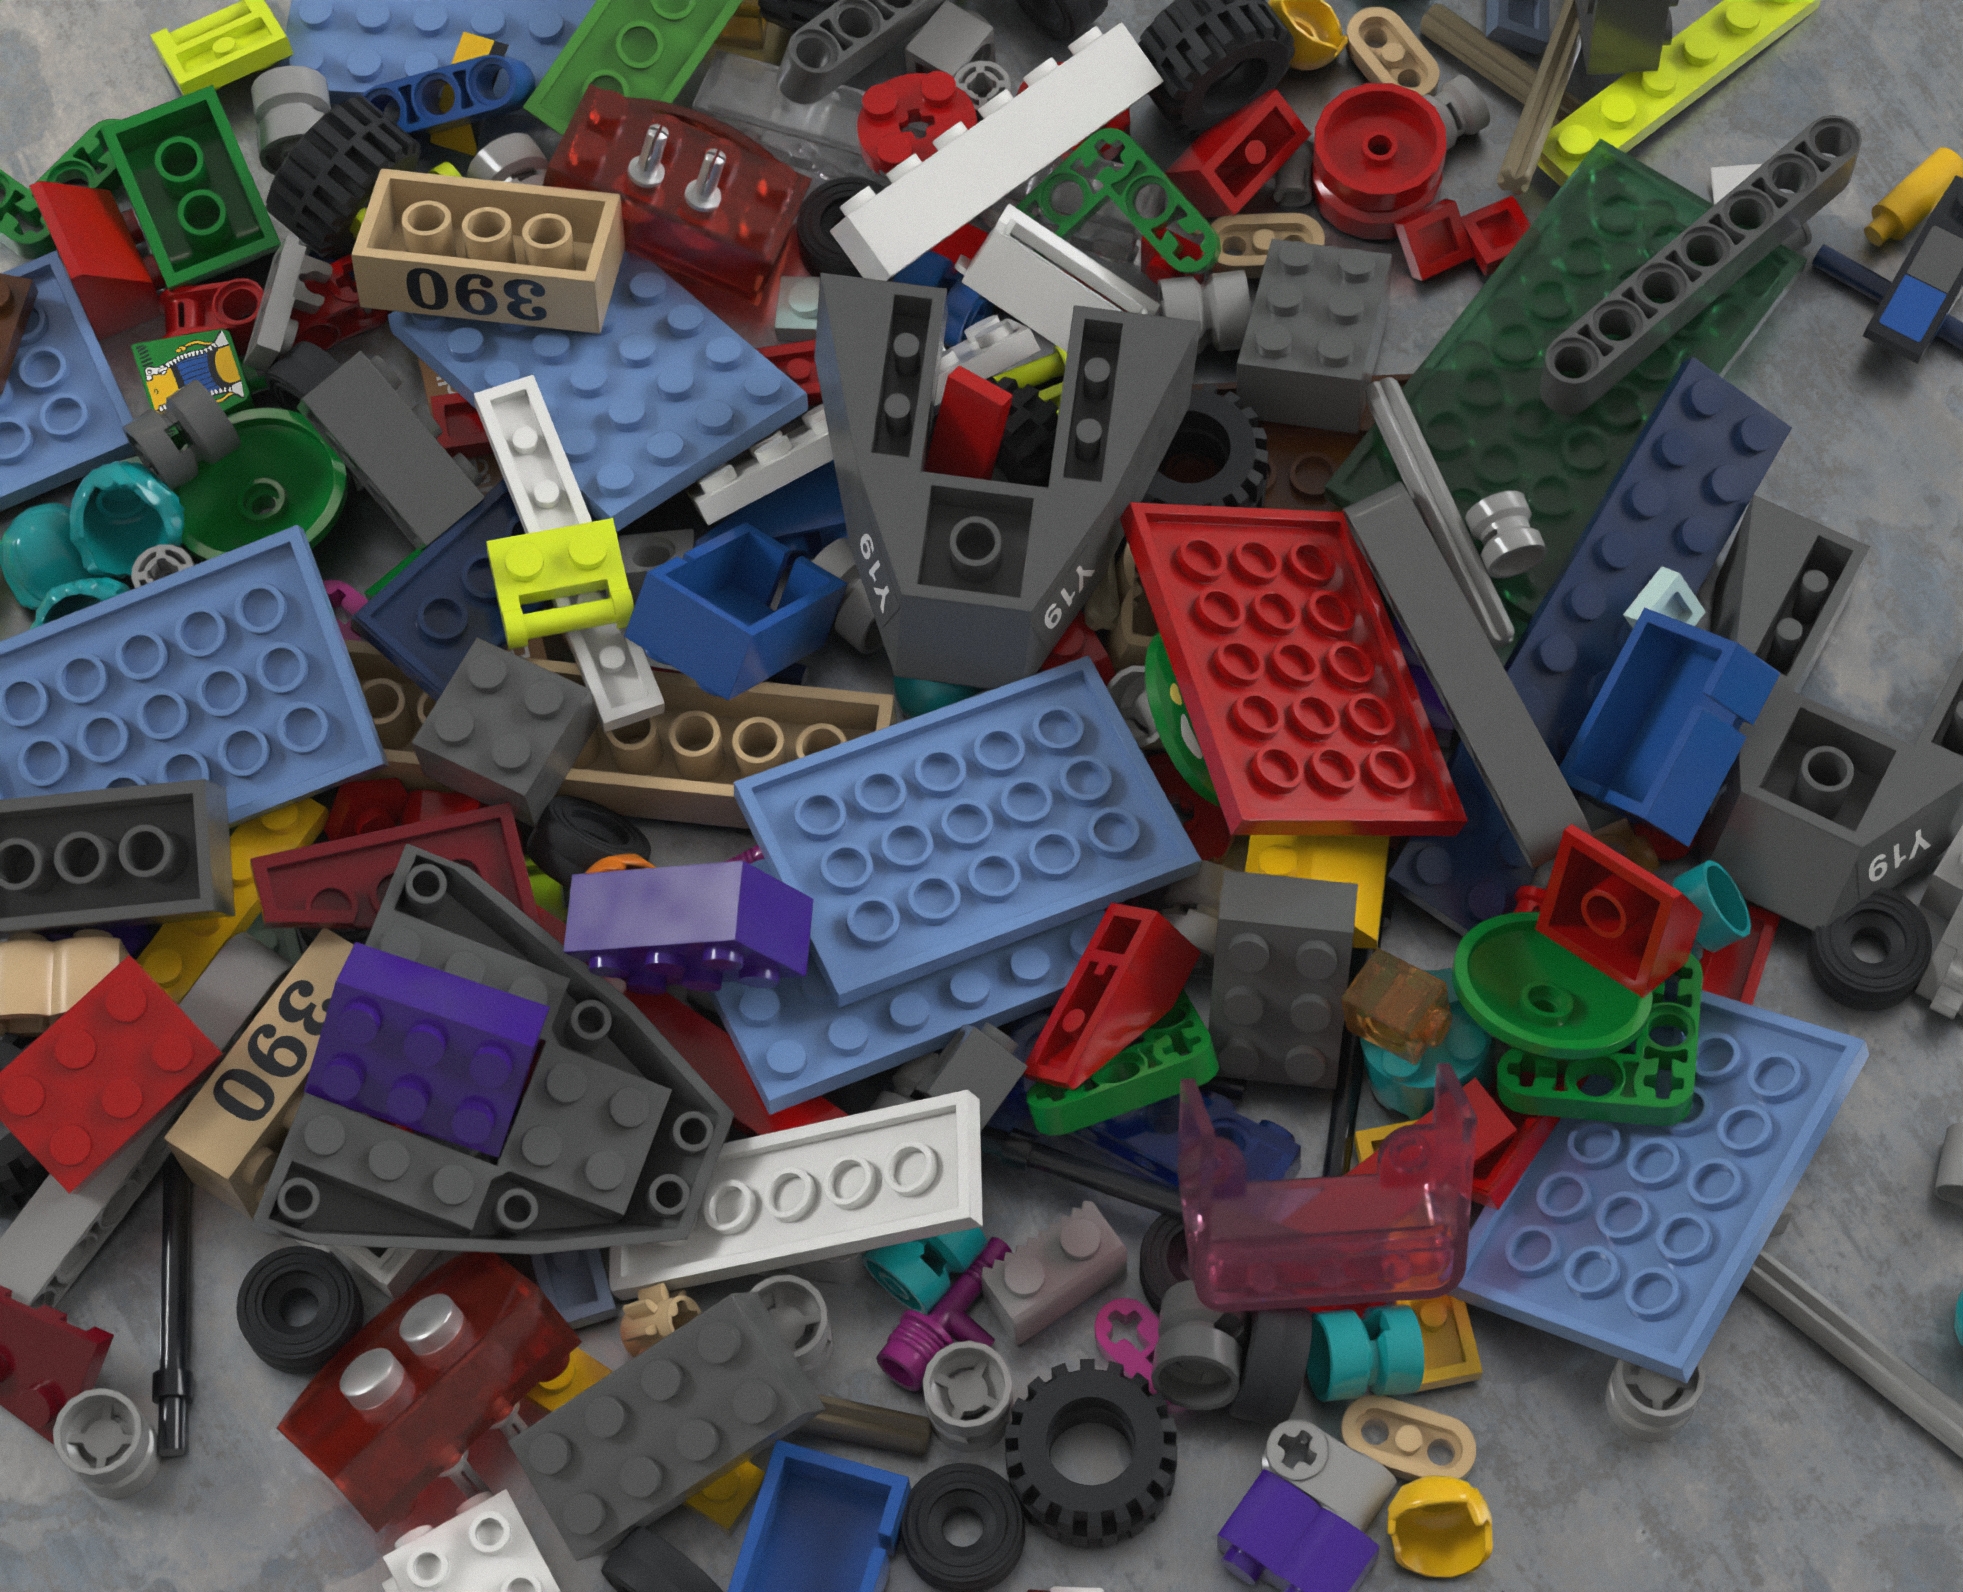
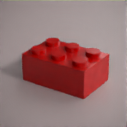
M128 955L0 1072V1121L69 1194H78L218 1066L226 1055L133 957Z

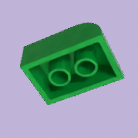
M213 85L100 128L169 292L183 285L193 286L277 252L281 242Z

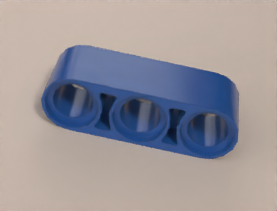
M484 55L376 85L366 90L362 96L383 113L389 101L395 99L400 107V118L396 124L413 139L518 111L523 108L536 88L535 77L531 69L523 61L499 55ZM504 68L509 76L510 85L506 94L498 99L492 90V80L497 71ZM449 83L454 90L455 101L453 107L444 114L438 105V95L442 87Z

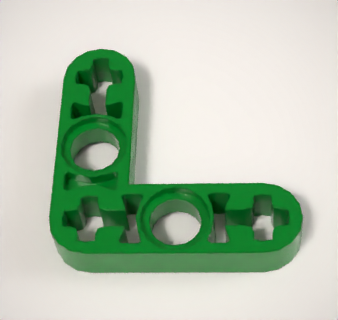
M106 119L93 125L36 182L46 181L64 184L68 180L83 179L89 183V188L110 190L113 194L123 183L110 152L104 153L103 151L107 145L100 128L121 119ZM100 167L102 173L97 174L95 171ZM0 169V189L6 192L5 198L0 203V242L17 255L26 259H37L56 251L57 247L31 189H27ZM19 212L22 220L34 228L42 224L43 230L39 233L31 230L23 233L18 220L15 218Z
M1114 128L1100 129L1092 134L1015 206V208L1036 222H1039L1041 219L1032 214V210L1039 205L1044 216L1059 225V229L1054 234L1067 241L1112 199L1168 264L1176 270L1189 275L1203 274L1212 269L1219 260L1221 252L1220 238L1209 222L1132 137L1122 130ZM1108 143L1117 148L1124 144L1125 149L1121 152L1120 157L1125 164L1118 171L1108 166L1099 172L1094 178L1103 183L1104 186L1096 193L1092 183L1077 173L1076 169L1083 163L1087 170L1093 172L1104 160V156L1100 152L1103 145ZM1074 182L1083 191L1084 199L1082 206L1072 215H1059L1052 206L1053 192L1062 183ZM1154 184L1163 187L1168 197L1167 208L1163 214L1153 219L1140 216L1136 209V198L1141 189ZM1182 208L1187 213V216L1176 222L1188 234L1196 237L1203 232L1206 237L1200 244L1201 250L1205 254L1198 261L1190 256L1180 260L1178 254L1182 252L1184 247L1172 232L1167 230L1162 240L1156 234L1157 231L1171 225ZM1035 249L1033 250L1034 252H1036L1037 254H1039V255L1042 256L1043 258L1048 259L1046 256H1044L1043 254H1041V253L1038 252L1037 250H1035Z
M1690 953L1687 963L1672 974L1679 976L1677 1003L1663 1002L1665 981L1652 991L1651 1011L1643 1031L1636 1038L1635 1054L1611 1053L1592 1059L1564 1061L1542 1058L1514 1048L1510 1049L1500 1058L1497 1066V1093L1502 1103L1512 1111L1530 1115L1652 1126H1671L1683 1121L1690 1114L1695 1086L1703 978L1702 967L1697 958ZM1670 1025L1680 1029L1686 1036V1039L1679 1045L1665 1047L1652 1041L1649 1033L1656 1027ZM1658 1069L1672 1070L1669 1099L1656 1098ZM1530 1072L1535 1074L1532 1087L1519 1085L1522 1073ZM1557 1074H1565L1564 1091H1556ZM1596 1074L1610 1080L1614 1088L1606 1095L1593 1097L1581 1092L1576 1083L1587 1075Z
M1182 988L1172 1009L1137 1037L1140 1042L1139 1044L1121 1050L1076 1089L1071 1090L1041 1082H1036L1032 1085L1026 1097L1035 1128L1040 1133L1046 1135L1071 1133L1209 1082L1219 1070L1218 1060L1211 1036L1184 988Z

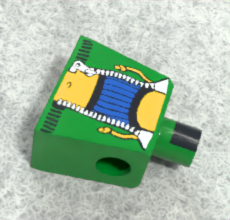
M225 329L131 345L150 408L159 412L166 410V398L194 379L204 385L226 416L244 410L255 409L256 405L252 395L269 389L265 381L267 372L243 364L244 359L240 360L230 331ZM276 357V359L274 360V362L272 363V365L269 367V369H270L277 361H279V360H278V357ZM174 426L166 433L180 452L186 442Z

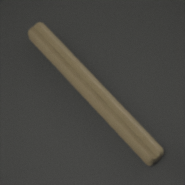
M1575 0L1564 1L1496 179L1501 190H1511L1515 195H1521L1528 190L1582 46Z

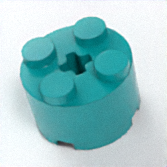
M1444 968L1438 971L1421 970L1409 972L1372 989L1367 994L1359 1029L1361 1047L1370 1088L1376 1099L1391 1111V1107L1398 1112L1409 1115L1411 1121L1418 1120L1475 1077L1485 1090L1488 1089L1491 1082H1494L1498 1066L1495 1037L1485 1031L1461 1005L1453 987L1452 968Z

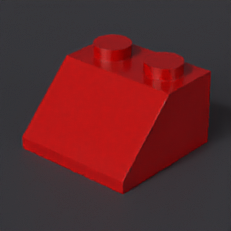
M38 181L29 185L98 341L163 315L159 311L157 291L167 286L153 254L141 258L136 248V245L146 242L132 208L120 212L110 190Z
M1571 824L1563 831L1535 930L1644 998L1687 963L1703 913L1682 892Z

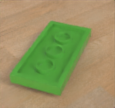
M597 0L524 104L523 109L621 178L628 168L630 161L635 158L642 148L649 127L660 122L744 0Z

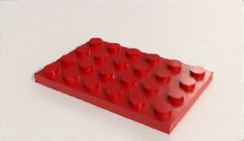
M1130 502L1119 519L1231 835L1456 836L1468 822V819L1371 570L1351 534L1343 512Z

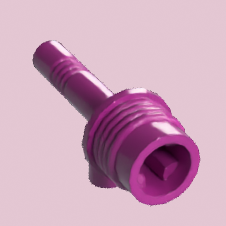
M991 1237L984 1251L957 1278L948 1292L927 1316L914 1310L903 1312L899 1319L900 1324L888 1336L887 1344L876 1357L878 1365L891 1380L907 1390L918 1391L923 1385V1378L928 1363L938 1351L954 1343L950 1336L957 1342L974 1341L986 1344L989 1347L994 1343L995 1338L966 1314L965 1311L983 1289L981 1278L983 1267L993 1268L994 1259L1004 1261L1005 1252L1012 1253L1010 1247L1003 1240Z

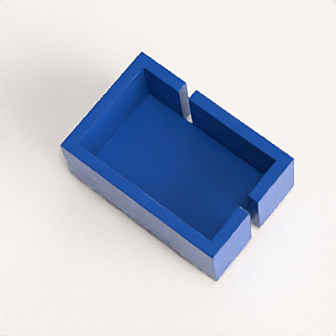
M745 522L685 552L682 559L677 556L648 571L624 637L642 647L645 653L654 661L671 665L694 679L697 685L706 693L723 697L729 701L822 648L825 645L848 583L801 556L794 562L777 610H772L770 606L791 549Z
M1644 607L1559 769L1570 790L1596 807L1637 825L1639 823L1653 832L1689 847L1747 736L1739 732L1743 722L1754 725L1781 673L1735 641Z
M776 1439L727 1592H884L891 1570L888 1555L895 1556L901 1538V1519L911 1491L909 1477Z

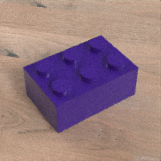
M743 860L572 874L563 952L589 964L588 971L590 973L603 977L619 978L626 982V989L628 991L643 995L664 994L666 986L682 985L685 988L696 991H719L722 989V982L739 981L741 984L758 988L777 987L779 985V978L806 977L814 899Z
M355 942L335 982L304 1093L306 1092L329 1102L499 1157L514 1120L550 1007Z

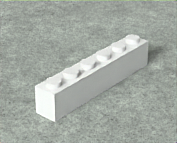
M1122 22L1104 35L1098 26L1093 27L1068 46L1074 55L1058 66L1053 57L1049 58L1023 78L1028 85L1026 90L1013 98L1008 89H1005L978 109L983 120L968 130L962 121L958 122L932 142L938 152L922 162L916 153L911 155L886 174L892 183L876 195L868 186L841 205L839 208L846 217L834 226L830 232L862 277L883 281L889 280L1164 82Z

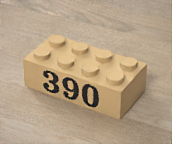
M381 169L351 254L360 307L600 334L625 250L620 194Z
M323 928L163 1138L192 1183L253 1221L265 1191L264 1186L270 1179L304 1096V1089L335 982L354 946L329 929Z

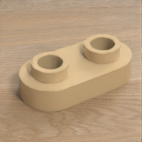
M1368 7L1353 15L1347 26L1346 36L1348 37V43L1346 44V50L1370 83H1393L1399 86L1403 83H1412L1417 87L1405 88L1416 91L1421 96L1426 94L1435 96L1437 94L1440 75L1438 64L1398 14L1383 7ZM1379 42L1383 46L1373 48L1368 46L1367 43Z
M1302 213L1222 216L1210 224L1218 234L1221 243L1219 260L1211 270L1215 273L1244 270L1246 278H1261L1271 239L1324 245V231L1315 219ZM1230 249H1237L1243 252V254L1233 256L1224 252Z
M1367 1395L1355 1400L1347 1408L1342 1419L1340 1429L1341 1443L1371 1457L1383 1465L1395 1477L1411 1482L1426 1475L1452 1476L1465 1480L1473 1468L1476 1458L1474 1436L1463 1422L1454 1417L1387 1396ZM1368 1426H1378L1385 1431L1387 1439L1379 1445H1372L1364 1440L1361 1432ZM1434 1446H1443L1451 1452L1453 1460L1447 1465H1437L1429 1459L1427 1452Z

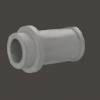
M1310 129L1308 130L1311 136L1276 171L1273 197L1276 202L1281 201V205L1300 207L1312 200L1311 181L1314 138L1313 132Z

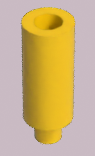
M1940 147L1873 206L1871 211L1873 221L1864 228L1867 239L1874 245L1881 246L1889 238L1902 240L1932 213L1954 177L1957 175L1963 178V159L1956 152L1946 147Z

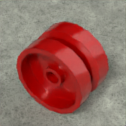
M1366 83L1343 91L1327 104L1315 126L1314 155L1312 159V197L1321 215L1340 231L1362 239H1392L1398 237L1394 222L1437 203L1441 195L1442 170L1446 157V127L1436 107L1418 92L1393 83Z

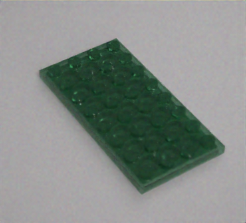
M1601 138L1401 389L1480 557L1484 545L1482 541L1474 539L1465 519L1467 512L1482 499L1496 493L1519 491L1524 494L1532 513L1529 520L1530 527L1539 530L1548 551L1546 557L1538 565L1519 575L1508 578L1489 577L1505 610L1527 625L1682 362L1695 357L1723 378L1803 273L1807 258L1783 244L1778 245L1587 409L1570 415L1553 411L1543 402L1539 390L1546 351L1550 344L1714 206L1711 202ZM1735 225L1741 229L1752 230L1749 226ZM1693 261L1698 266H1711L1706 262ZM1648 298L1655 303H1668L1661 298ZM1604 335L1606 338L1614 341L1625 340L1619 335ZM1571 371L1560 372L1561 375L1567 378L1582 377ZM1376 422L1325 485L1324 498L1341 509L1399 481L1406 488Z

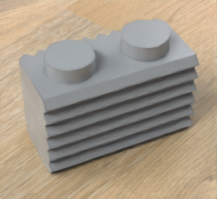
M1083 1200L1082 1209L1072 1208L1071 1217L1061 1215L1060 1224L1050 1222L1049 1231L1039 1230L1037 1239L1028 1237L1026 1246L1016 1245L1015 1254L1005 1252L1004 1261L994 1259L993 1268L983 1267L981 1278L984 1301L1013 1342L1018 1346L1126 1274L1128 1251L1096 1205L1091 1201Z

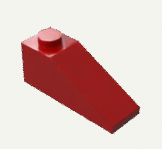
M1110 903L1025 1062V1065L1028 1067L1022 1075L1029 1080L1071 1090L1076 1089L1172 1009L1201 952L1158 911Z

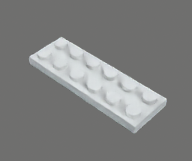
M993 315L968 327L964 331L967 337L965 341L947 350L943 345L934 406L941 403L947 377L959 365L987 379L1040 351L1041 349L1031 329L1009 318L1000 321L997 315ZM823 404L811 409L801 417L805 425L784 436L780 429H777L749 447L750 454L731 464H728V462L722 464L685 488L695 510L708 525L833 460Z
M963 1090L724 1143L687 1240L610 1247L609 1288L611 1294L624 1301L638 1298V1290L661 1283L665 1284L668 1291L982 1227L980 1099L969 1090Z

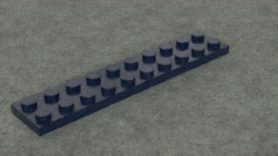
M1695 357L1687 359L1680 365L1503 666L1558 768L1562 764L1633 630L1623 616L1625 611L1661 566L1680 573L1696 596L1792 429L1788 424ZM1460 740L1446 765L1468 822L1456 836H1404L1387 864L1385 883L1464 937L1472 928L1485 920L1513 913L1518 904L1514 899L1517 889L1520 886H1528L1539 866L1532 869L1527 863L1462 740ZM1572 791L1575 799L1578 800L1580 796Z

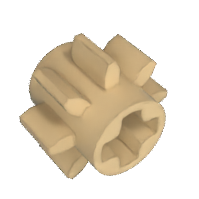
M661 1283L638 1290L639 1301L623 1306L625 1315L620 1325L623 1345L633 1357H636L702 1312L697 1303L686 1296V1290L684 1289L668 1293L665 1284Z

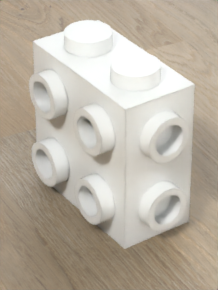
M507 1489L496 1495L492 1491H486L469 1498L456 1509L458 1516L434 1529L431 1525H424L407 1532L395 1542L396 1550L383 1556L393 1576L382 1582L385 1592H561Z

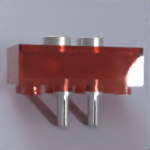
M589 84L547 167L542 186L620 194L625 251L759 307L796 225L798 213L806 198L812 178L794 171L787 164L778 161L769 151L752 138L709 115L668 102L624 97L616 91L603 90Z
M463 1251L407 1289L358 1331L311 1380L276 1428L315 1474L364 1522L378 1533L386 1524L395 1525L405 1520L417 1505V1495L437 1477L449 1476L467 1499L477 1495V1492L461 1475V1472L479 1494L491 1491L466 1461L469 1454L468 1448L488 1429L499 1428L508 1440L527 1429L528 1426L517 1414L520 1406L519 1400L539 1382H548L560 1376L570 1362L569 1354L582 1341L542 1290L494 1252Z

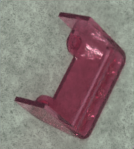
M1440 1063L1436 1066L1433 1123L1406 1125L1392 1131L1380 1145L1376 1174L1247 1182V1165L1240 1148L1228 1139L1215 1137L1214 1128L1195 1079H1181L1177 1173L1190 1275L1199 1300L1206 1307L1214 1311L1238 1312L1431 1299L1446 1295L1455 1289L1462 1281L1466 1271L1477 1116L1451 1064Z

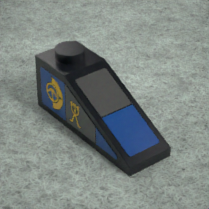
M1957 175L1932 211L1863 334V337L1917 364L1963 293V178Z

